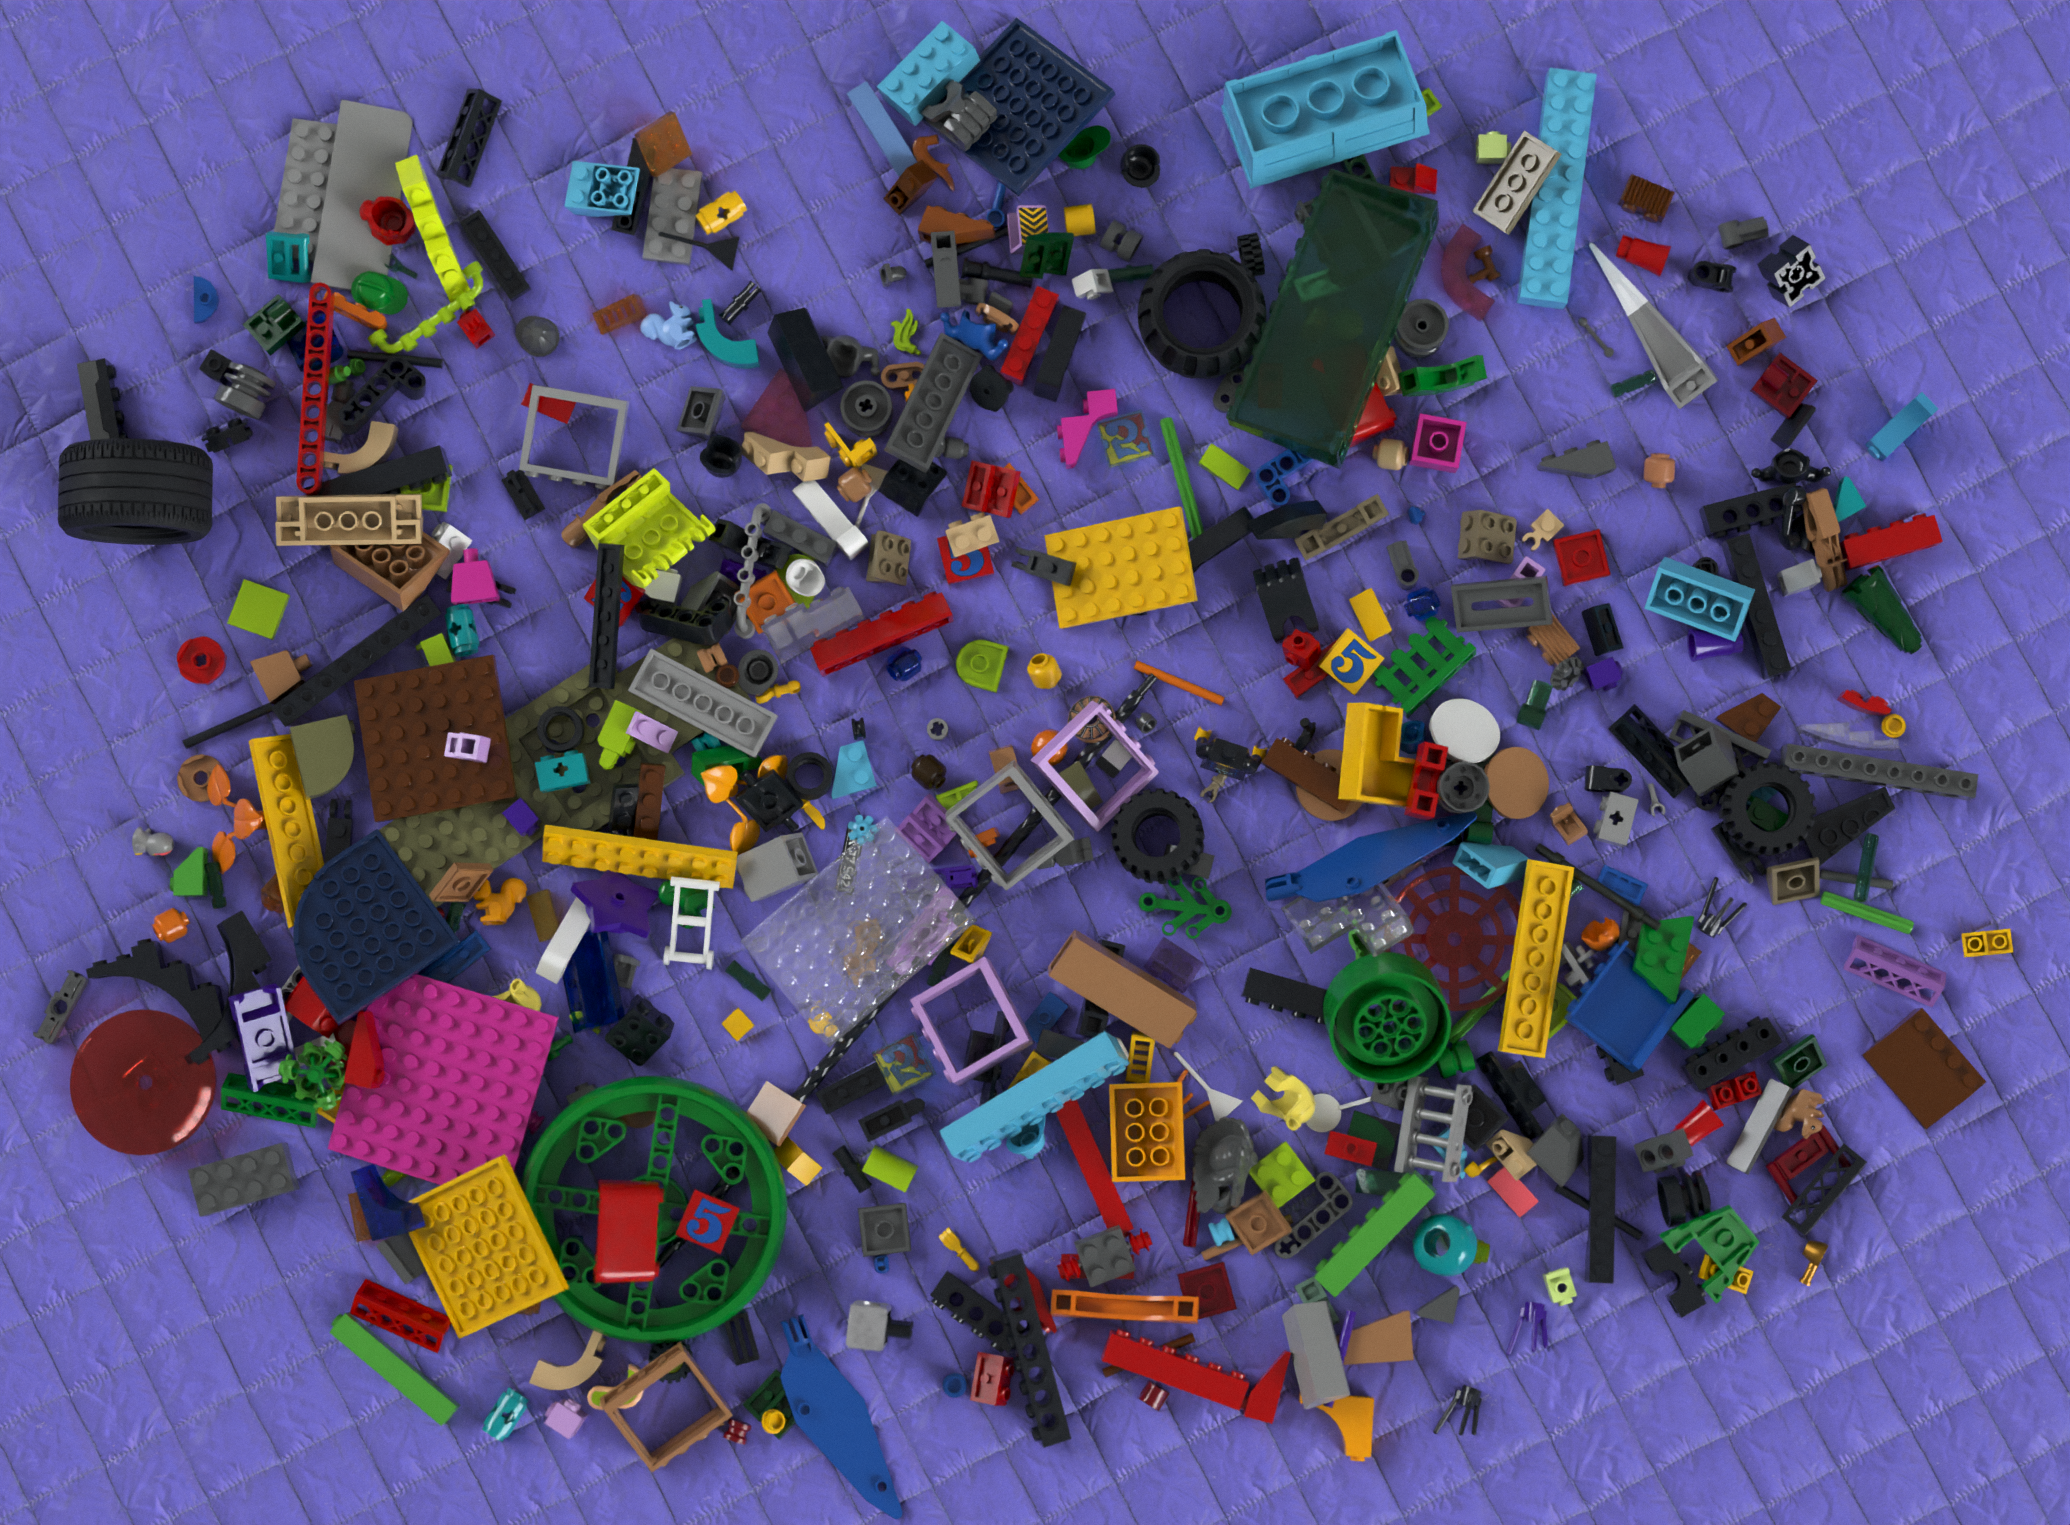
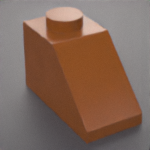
M1774 317L1761 322L1726 347L1736 364L1740 366L1769 350L1787 337Z

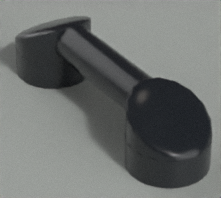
M1802 486L1790 487L1783 496L1785 507L1781 533L1778 534V539L1787 550L1797 549L1800 545L1799 534L1794 530L1791 531L1794 506L1804 504L1806 501V492Z

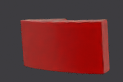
M529 383L521 405L528 408L532 385H534L532 383ZM539 396L537 412L568 424L576 402Z
M1847 689L1837 698L1842 704L1865 714L1885 716L1892 710L1887 706L1888 702L1883 698L1871 696L1864 702L1862 700L1863 696L1855 690L1849 691Z
M1755 1071L1706 1088L1714 1111L1763 1093Z

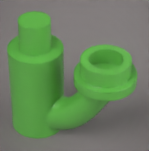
M354 358L349 361L347 366L337 365L331 367L329 386L345 381L350 374L354 376L362 375L366 369L363 360Z

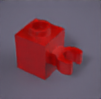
M476 308L472 311L469 309L463 312L459 317L460 320L457 321L476 349L496 336Z

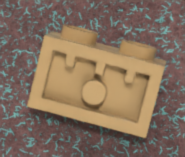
M1384 344L1367 352L1383 397L1401 394L1402 390L1398 373L1402 372L1394 347H1386Z

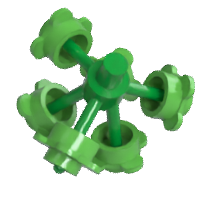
M325 1040L326 1048L324 1046H315L312 1042H307L303 1045L304 1050L298 1055V1060L310 1068L308 1070L300 1069L299 1062L292 1060L293 1056L288 1054L286 1060L281 1061L279 1064L278 1072L282 1075L283 1083H288L289 1079L294 1080L297 1089L295 1093L297 1099L302 1100L305 1097H311L317 1101L313 1105L315 1109L322 1107L323 1110L332 1109L337 1105L336 1101L342 1098L341 1094L335 1095L334 1090H340L341 1085L344 1084L346 1069L344 1068V1062L340 1060H348V1057L344 1054L346 1049L337 1041H334L332 1044ZM323 1055H326L327 1058L322 1062V1060H323V1057H322V1056H323ZM331 1060L336 1063L335 1066H330L325 1072L324 1068ZM298 1074H304L307 1076L300 1077L298 1076ZM324 1077L332 1085L333 1089L325 1090L322 1083Z

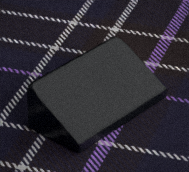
M1800 403L1790 418H1786L1772 436L1771 441L1783 450L1787 449L1814 414L1816 407Z
M1610 603L1594 606L1582 611L1595 656L1624 648Z

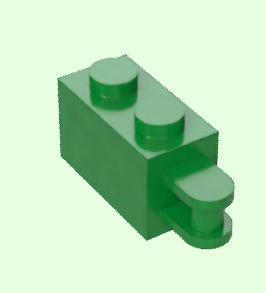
M731 745L692 752L691 774L705 787L701 776L702 772L717 766L730 765L737 770V780L742 779L740 774L744 770L760 767L762 758L757 755L755 759Z

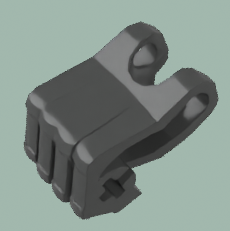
M950 80L944 87L948 90L946 101L935 106L927 105L921 111V115L934 129L942 133L960 149L966 151L973 143L979 140L981 135L988 130L990 124L996 120L997 109L978 92L975 91L968 95L960 83Z

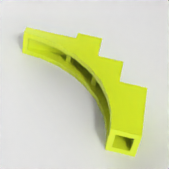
M414 155L396 162V169L402 189L411 207L415 223L424 240L429 259L450 303H452L459 295L469 291L470 286L462 272L461 265L445 229L425 171L418 156Z

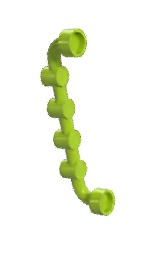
M475 261L462 270L468 280L471 278L474 280V285L469 291L459 295L455 301L441 308L434 316L420 323L417 328L403 335L394 344H388L385 341L388 336L383 329L377 330L367 338L371 346H378L386 353H397L402 349L409 352L418 346L416 339L422 335L425 338L434 335L437 332L435 326L440 322L447 325L455 320L456 315L454 312L460 308L463 311L472 308L476 304L473 299L480 294L483 288L482 266L478 261Z

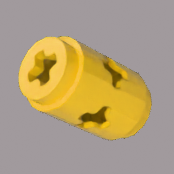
M735 190L731 193L728 191L714 202L699 209V213L695 217L706 235L715 234L729 223H733L744 216L743 213L747 211V208ZM719 207L726 210L723 212L724 218L717 216L719 214Z

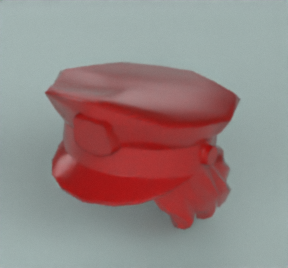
M380 196L374 202L372 200L364 201L359 208L360 217L363 221H367L372 236L386 246L404 244L415 233L416 225L414 224L413 213L398 198Z

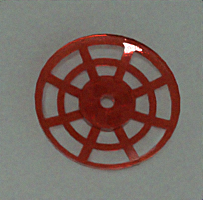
M1457 866L1428 871L1406 885L1396 896L1389 908L1383 931L1384 952H1391L1390 943H1404L1406 955L1415 958L1411 944H1425L1430 956L1423 964L1429 969L1436 963L1449 968V982L1437 979L1441 988L1449 989L1450 1004L1447 1003L1449 1011H1465L1482 1007L1496 1000L1507 991L1509 976L1503 982L1493 971L1501 960L1504 945H1514L1516 935H1504L1502 922L1494 907L1504 898L1510 905L1517 923L1520 910L1517 900L1504 885L1493 887L1497 891L1487 901L1475 893L1459 889L1460 875H1469ZM1450 875V889L1435 892L1423 900L1413 890L1416 886L1431 878ZM1407 897L1415 908L1407 920L1404 934L1390 933L1394 914L1401 901ZM1449 897V911L1443 912L1438 916L1428 906V904L1437 899ZM1459 897L1470 899L1481 907L1472 915L1459 911ZM1421 912L1430 922L1426 933L1411 934L1414 922ZM1487 913L1494 923L1497 935H1483L1478 922ZM1455 932L1459 934L1461 941L1458 946H1451L1448 943V935ZM1483 945H1496L1494 957L1487 967L1478 956ZM1471 964L1480 973L1471 980L1459 982V968ZM1485 979L1496 988L1494 992L1480 1000L1459 1004V989L1473 987Z

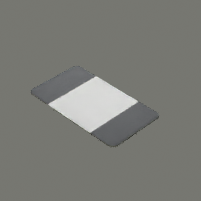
M1115 739L1096 761V765L1111 778H1115L1132 756Z

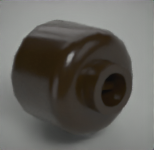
M920 755L911 765L912 778L926 790L933 789L934 787L938 789L946 781V767L934 755Z

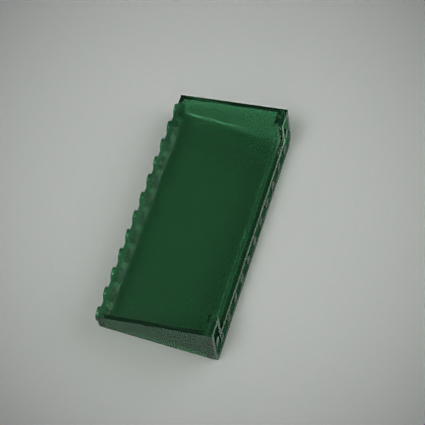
M1330 168L1328 175L1323 176L1321 180L1319 197L1315 196L1311 207L1313 212L1311 217H1307L1304 222L1303 231L1305 232L1302 238L1297 239L1295 245L1296 254L1294 259L1290 258L1286 267L1287 276L1285 280L1282 279L1279 283L1278 298L1271 303L1269 314L1271 315L1268 322L1264 321L1262 325L1261 340L1259 343L1256 342L1253 347L1252 356L1254 357L1251 364L1247 363L1243 374L1245 379L1243 384H1239L1236 389V401L1234 406L1230 405L1226 419H1228L1230 426L1340 469L1437 229L1439 208L1438 201Z

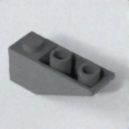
M931 232L937 308L961 306L955 232Z
M1595 440L1587 443V448L1578 450L1577 447L1565 450L1562 456L1555 457V454L1543 457L1541 459L1542 462L1537 466V470L1592 479L1611 473L1617 467L1608 441L1601 443L1600 440Z

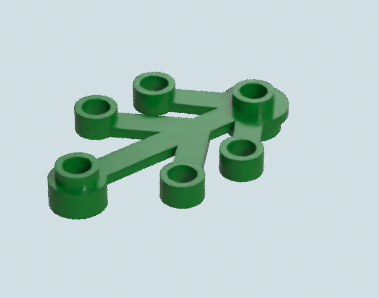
M1179 876L1180 883L1178 885H1172L1171 879L1168 880V885L1170 888L1175 889L1184 902L1158 899L1153 893L1149 892L1142 894L1138 901L1139 908L1145 913L1153 912L1156 908L1183 912L1172 921H1166L1163 924L1162 932L1165 936L1174 935L1176 929L1196 914L1207 915L1196 925L1191 924L1186 928V936L1192 940L1197 939L1200 932L1212 923L1223 924L1227 922L1232 914L1231 906L1224 900H1216L1206 887V881L1202 877H1196L1192 881V889L1195 892H1199L1208 905L1197 903L1183 885L1181 876ZM1196 881L1203 883L1201 889L1195 887L1194 883ZM1151 898L1153 904L1151 906H1146L1144 904V899ZM1218 907L1224 910V914L1221 916L1215 912V909ZM1166 925H1172L1174 930L1173 932L1168 933L1165 931L1164 927ZM1195 928L1197 935L1191 936L1188 930Z

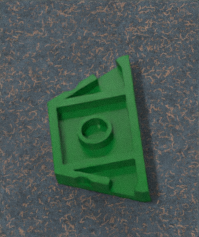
M1694 916L1659 920L1662 925L1658 931L1653 930L1644 923L1640 931L1632 970L1644 978L1650 987L1660 991L1667 998L1666 1001L1672 1005L1676 1003Z

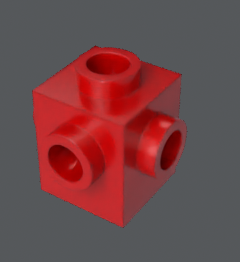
M1295 629L1291 635H1288L1282 644L1285 660L1293 666L1298 665L1306 671L1312 667L1322 654L1319 641L1315 640L1310 633H1303L1298 629Z

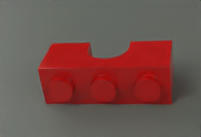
M1423 742L1418 745L1404 815L1424 820L1434 818L1439 794H1436V785L1440 773L1444 771L1449 747L1430 742Z

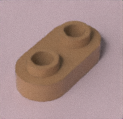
M909 362L888 365L882 370V383L890 390L909 388L908 384L913 383L915 385L918 380L914 379L912 374L914 372L921 373L924 364L921 362ZM896 375L898 378L895 382H891L889 376Z

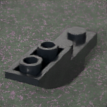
M633 138L627 167L640 168L632 214L614 216L611 230L635 236L654 169L652 166L657 143Z

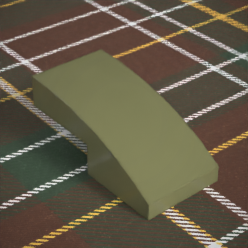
M1079 761L1058 773L1090 810L1103 802Z

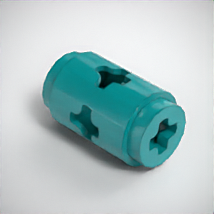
M468 604L448 607L444 617L451 650L457 657L477 653L480 643L473 610L469 608Z
M508 1387L506 1392H502L483 1423L485 1425L482 1430L503 1442L505 1437H509L528 1406L526 1404L529 1399ZM503 1412L510 1413L508 1417L502 1416Z

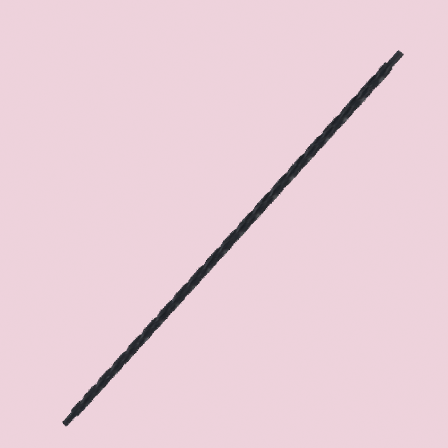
M1152 673L1149 674L1136 691L1133 690L1120 708L1115 711L1116 720L1124 724L1135 711L1140 701L1144 699L1143 696L1158 680L1156 676ZM1111 732L1102 741L1088 743L1072 765L1079 761L1085 770L1092 758L1112 738ZM1053 786L1045 795V798L1053 807L1062 797ZM1036 807L1033 808L1024 822L1015 829L1001 849L993 856L1001 867L1006 864L1020 844L1042 821L1043 816ZM987 867L982 869L977 875V888L973 886L967 887L958 897V902L947 915V919L956 923L972 901L990 883L992 873ZM916 957L902 976L896 972L892 975L880 993L870 1001L856 1021L834 1044L831 1051L822 1058L807 1079L791 1095L793 1098L803 1103L813 1093L827 1073L834 1068L849 1050L852 1043L861 1036L872 1023L875 1016L894 997L900 986L920 966L922 960ZM733 1166L726 1173L730 1178H736L740 1175V1170ZM721 1178L709 1195L722 1200L729 1189L735 1184H729ZM678 1236L669 1242V1245L657 1258L659 1268H662L675 1251H679L681 1246L688 1240Z

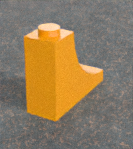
M1299 1392V1402L1303 1404L1301 1393ZM1350 1395L1335 1400L1333 1408L1323 1406V1404L1316 1406L1326 1412L1339 1427L1344 1441V1454L1350 1456L1351 1461H1365V1457H1371L1374 1398L1372 1396Z

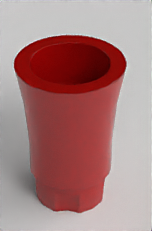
M1623 235L1616 252V257L1626 259L1625 262L1641 267L1660 277L1671 246L1645 241L1636 237L1633 239Z
M1702 1099L1670 1132L1684 1128L1689 1144L1692 1147L1713 1131L1723 1127L1724 1124Z

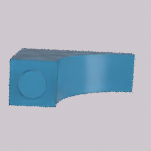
M1921 392L1865 444L1868 448V453L1873 458L1879 459L1882 462L1939 408Z

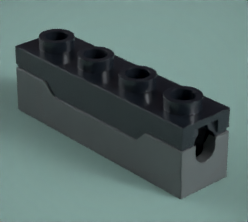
M105 358L78 363L77 368L90 439H128L127 434L123 433L122 424H125L124 414L122 410H119L118 401H121L120 392L114 384V378H117L115 366Z

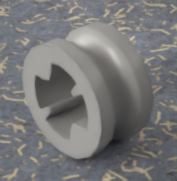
M940 718L932 719L927 725V733L933 740H943L948 734V725ZM935 723H939V726L941 724L944 726V729L941 730L942 734L936 736V733L934 735L931 733Z

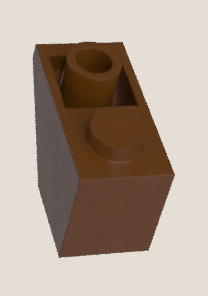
M921 160L905 169L883 199L898 215H901L928 191L938 176Z

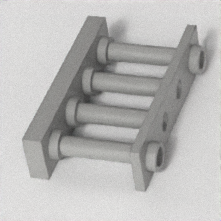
M1418 1075L1408 1080L1394 1171L1413 1173L1414 1168L1419 1167L1442 1172V1181L1457 1182V1178L1461 1173L1460 1158L1468 1108L1473 1097L1471 1092L1472 1086L1457 1084L1456 1091L1429 1086V1077ZM1430 1095L1455 1100L1453 1114L1426 1110L1424 1108L1425 1097ZM1426 1119L1451 1124L1449 1139L1422 1134L1420 1131L1422 1120ZM1422 1143L1446 1148L1445 1163L1418 1158L1416 1155L1418 1144Z

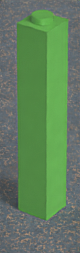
M350 1312L344 1315L340 1313L331 1323L333 1328L329 1332L439 1425L446 1424L460 1407L457 1401L355 1316L350 1314Z

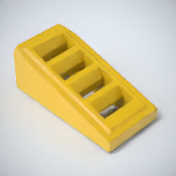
M1132 1031L1128 1057L1130 1064L1127 1065L1125 1081L1149 1083L1155 1040L1141 1031ZM1136 1040L1150 1042V1045L1138 1044L1135 1042ZM1134 1050L1148 1051L1149 1053L1148 1055L1134 1053ZM1133 1060L1147 1061V1065L1133 1063ZM1132 1069L1146 1071V1075L1131 1073Z

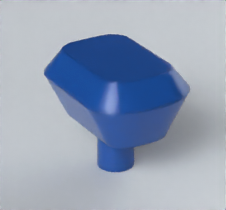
M1411 506L1408 510L1411 523L1414 525L1420 523L1422 516L1425 515V511L1420 512L1419 507Z
M886 1254L874 1257V1266L877 1273L889 1271V1258Z

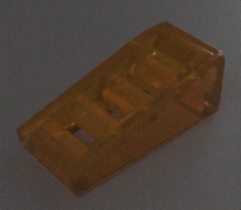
M632 294L592 313L601 335L637 322L647 316L642 300L637 294ZM630 304H633L634 309L636 311L635 314L633 313ZM622 307L625 308L626 313L628 315V317L626 318L624 317V314L622 312ZM612 311L616 312L619 319L618 322L615 321ZM607 314L611 324L609 326L606 325L603 315Z

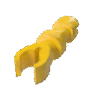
M792 680L788 681V684L780 686L773 684L774 687H769L761 696L755 695L756 702L761 704L774 696L780 698L783 694L798 693L801 690L800 682Z

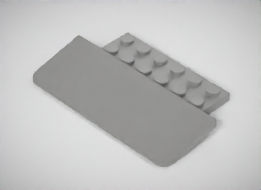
M341 99L337 124L293 118L274 232L289 234L305 233L310 236L308 262L314 263L311 278L313 285L322 282L330 288L351 291L354 279L363 272L372 271L388 276L393 245L386 246L372 236L367 221H363L360 217L359 208L364 201L372 200L374 202L380 196L401 198L402 186L395 163L406 159L408 155L413 123L407 113ZM292 244L293 260L299 261L298 245Z

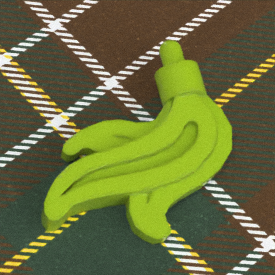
M907 308V314L902 323L899 321L891 323V326L895 327L894 345L899 351H907L912 355L914 353L921 355V351L917 349V346L910 342V338L917 331L918 322L915 320L913 325V314Z

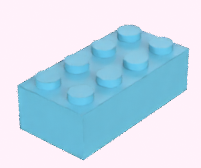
M941 21L877 88L884 101L916 126L924 118L921 115V111L927 105H937L947 95L948 90L944 87L950 80L959 83L981 60L973 45L944 21Z
M1664 557L1658 567L1644 609L1735 642L1741 631L1755 589Z

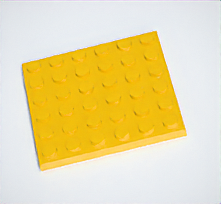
M505 1154L396 1207L459 1339L569 1288Z

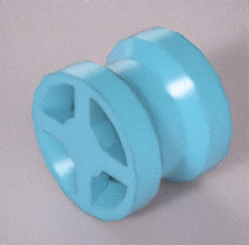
M1226 1217L1217 1224H1208L1217 1247L1221 1246L1226 1240H1235Z

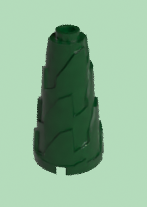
M1880 565L1869 568L1867 571L1870 576L1868 574L1864 576L1860 574L1843 589L1841 596L1869 623H1872L1885 637L1889 638L1900 651L1904 653L1909 652L1910 654L1915 653L1922 647L1920 644L1922 642L1921 634L1902 605L1901 598L1887 579L1884 570Z

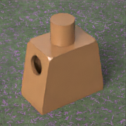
M288 650L250 662L269 702L272 704L277 703L303 684L305 679L301 672L313 666L307 654L294 659L292 653Z
M1011 744L988 751L995 774L1012 760H1015L1017 763ZM1010 776L998 784L1001 794L1020 789Z

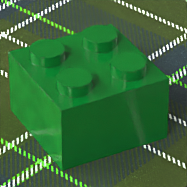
M1704 993L1695 995L1666 1034L1683 1050L1698 1049L1707 1040L1705 1035L1711 1030L1715 1031L1723 1023L1721 1018L1725 1013Z

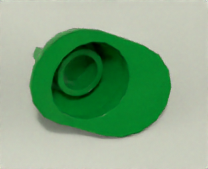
M1100 125L1085 128L1058 154V157L1067 162L1071 169L1088 168L1095 162L1097 154L1101 153L1109 145L1111 140L1110 131Z
M367 271L358 275L352 283L351 292L354 300L368 309L392 315L403 310L407 304V290L395 278L378 272Z

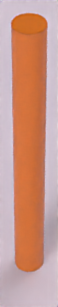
M1138 660L1136 661L1134 669L1147 675L1152 673L1163 682L1220 706L1224 701L1225 697Z

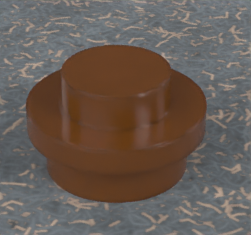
M731 664L720 666L715 673L716 681L725 688H731L739 681V671Z

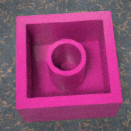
M1420 413L1416 421L1409 465L1456 473L1459 468L1467 422Z

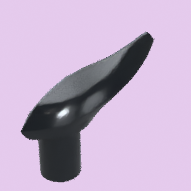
M1303 718L1300 721V725L1304 730L1293 747L1298 751L1305 748L1313 738L1316 730V722L1311 723L1308 718Z

